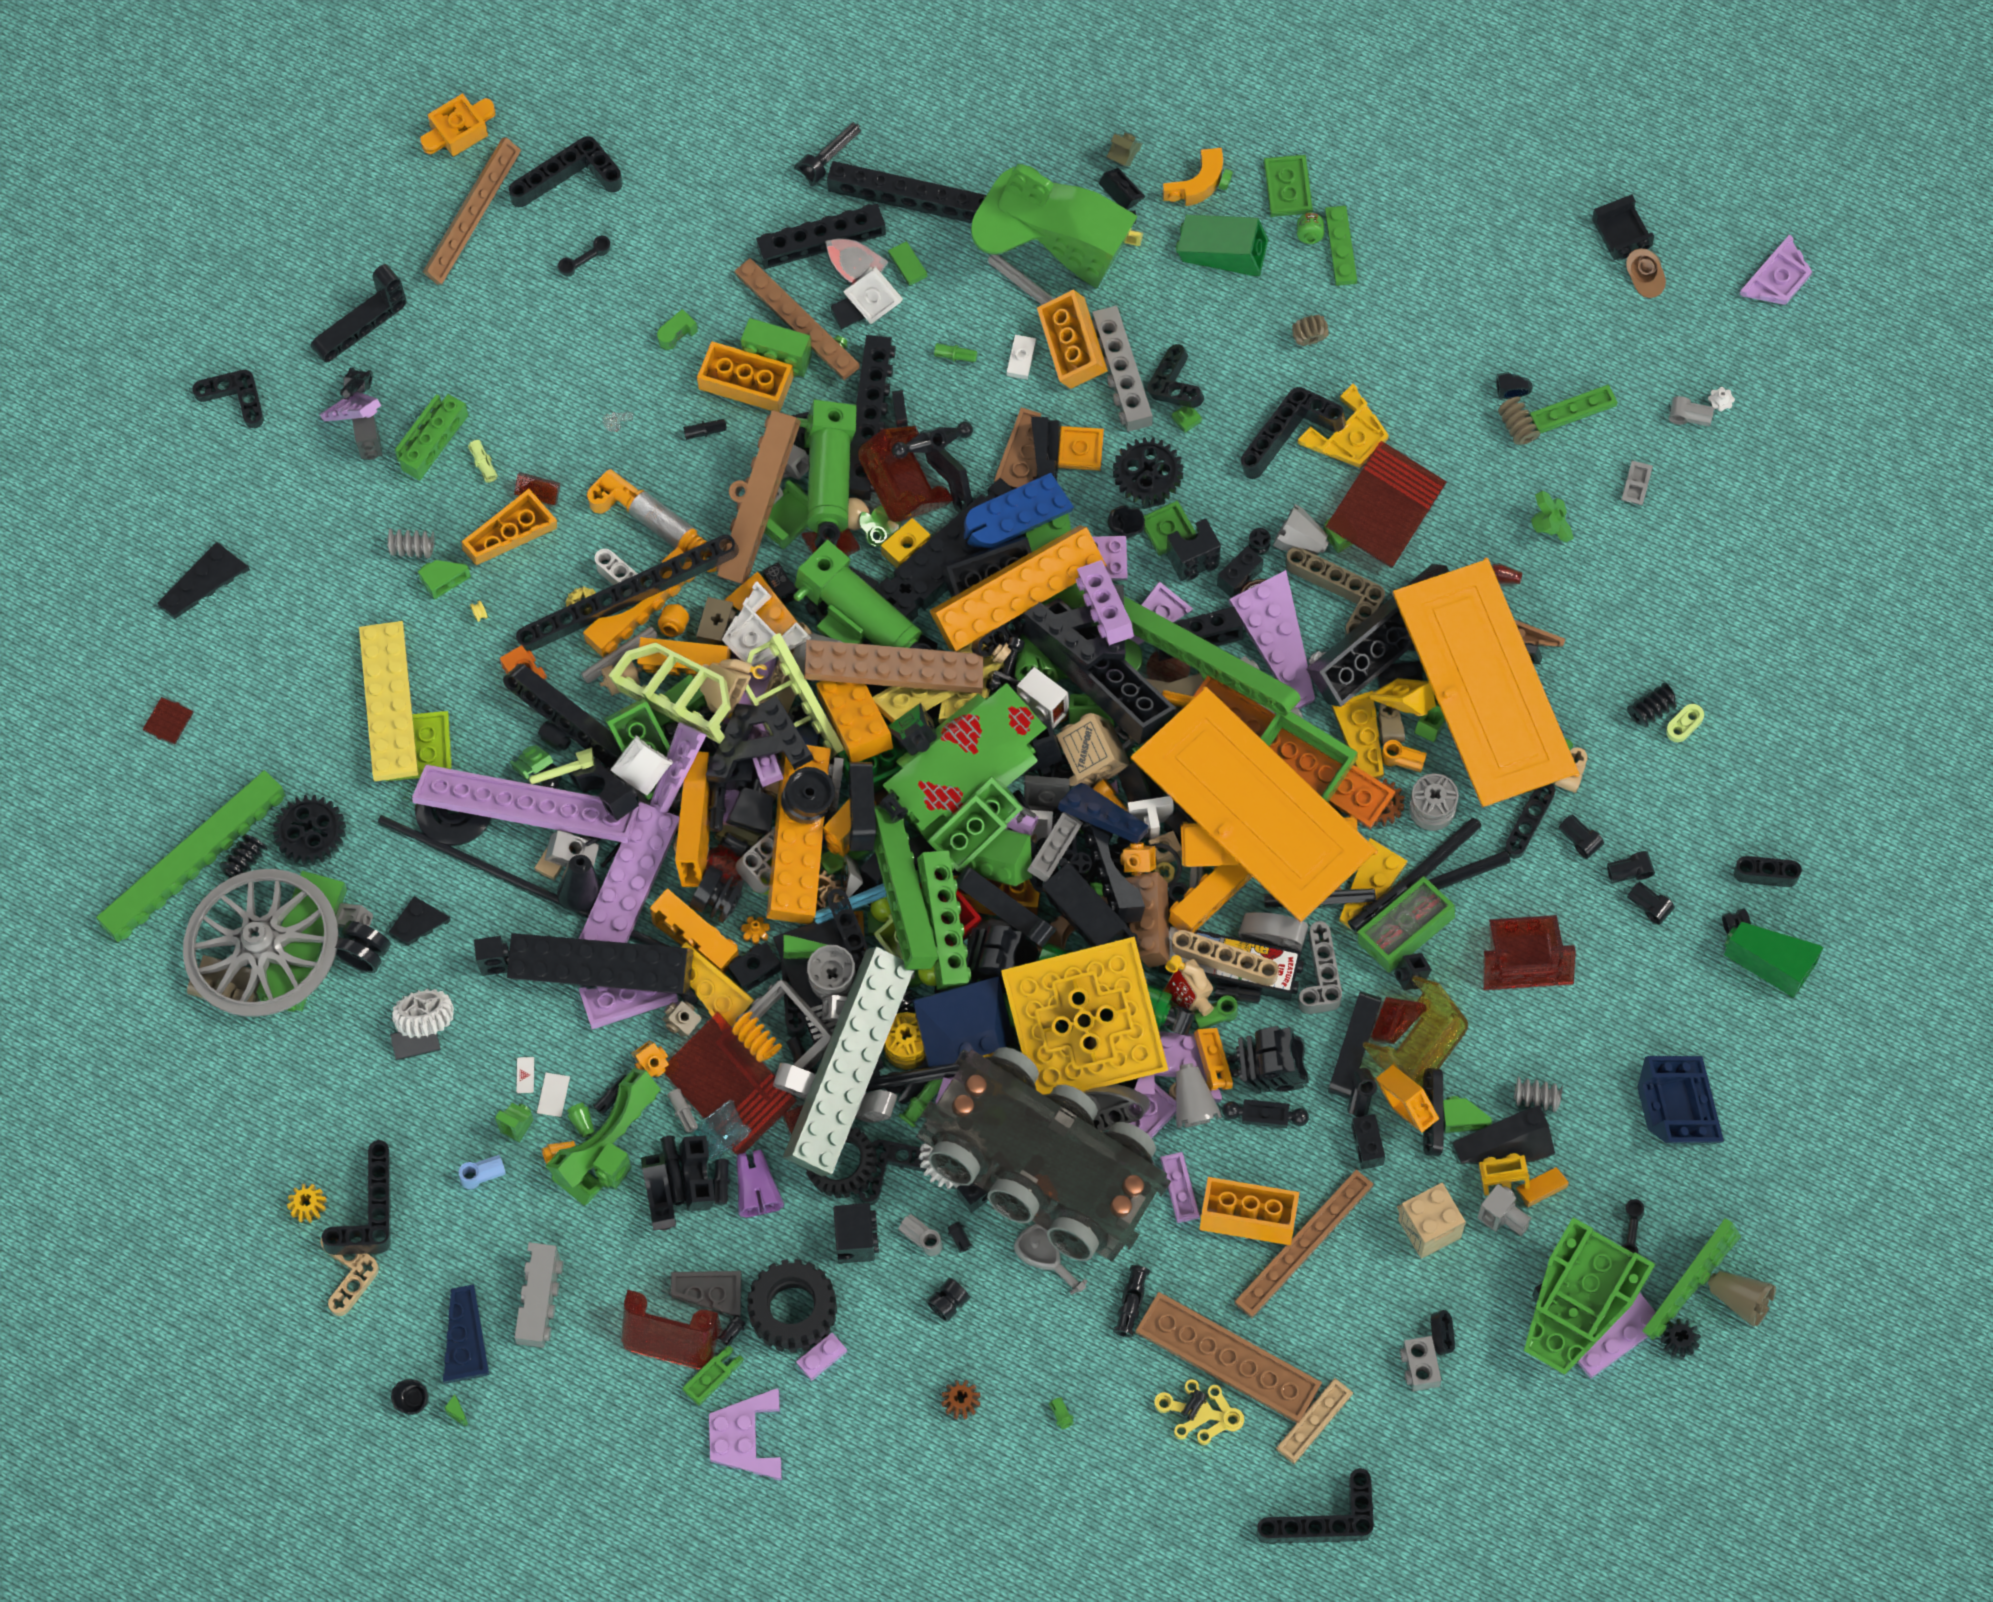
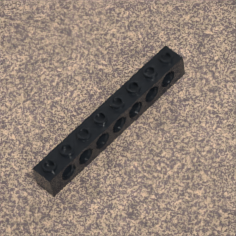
M832 161L827 177L829 192L972 223L976 211L986 197L985 194Z
M866 335L856 402V431L850 444L849 498L871 500V493L876 492L877 480L873 479L874 473L879 472V460L876 459L877 454H881L882 441H879L880 435H884L885 422H882V417L887 415L888 403H885V396L889 397L890 384H887L888 377L892 378L893 365H890L891 358L895 359L896 346H892V337ZM876 359H883V361H881V362H876V361H874V360H876ZM875 377L880 378L878 381H873L872 379ZM873 396L877 397L876 400H870L869 398ZM875 416L873 419H867L866 417ZM872 435L871 438H864L863 436ZM862 454L870 455L866 458L861 457ZM860 473L867 474L865 477L857 476Z

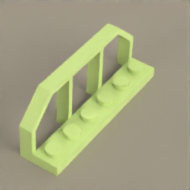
M781 634L774 635L769 642L751 650L746 660L748 663H752L754 655L770 648L772 654L775 657L778 656L783 674L785 676L788 675L790 681L757 698L754 696L749 685H747L745 693L751 704L758 706L763 700L791 686L794 694L799 695L803 701L801 706L807 715L810 714L793 724L797 728L813 720L812 726L815 732L821 734L824 739L823 746L831 748L830 760L838 757V753L844 751V748L806 679H804V675ZM762 723L770 736H773L767 723Z
M658 643L626 651L608 675L619 692L636 701L644 698L650 708L677 722L685 723L706 734V737L719 744L725 738L719 724L729 712L731 706L727 682L723 676ZM658 652L668 657L647 686L643 685L641 687L632 678L621 676L634 659ZM676 662L698 672V674L676 704H674L661 693L657 695L654 692ZM707 677L720 684L722 705L710 721L705 720L700 713L696 711L690 712L686 708V705Z

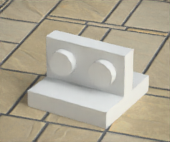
M869 267L857 281L844 290L845 295L870 324L903 300L876 267L873 269Z
M1170 796L1128 803L1127 812L1148 825L1145 838L1151 840L1159 836V823L1165 822L1173 814V799Z

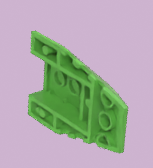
M1574 1217L1571 1219L1549 1258L1524 1347V1352L1564 1375L1633 1305L1655 1266V1263L1614 1243Z

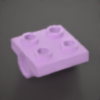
M1126 536L1092 537L1106 563L1105 568L1111 580H1127Z

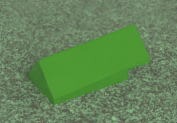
M991 776L927 842L936 851H949L950 857L954 861V868L960 872L1007 827V824L1023 807L1005 785Z

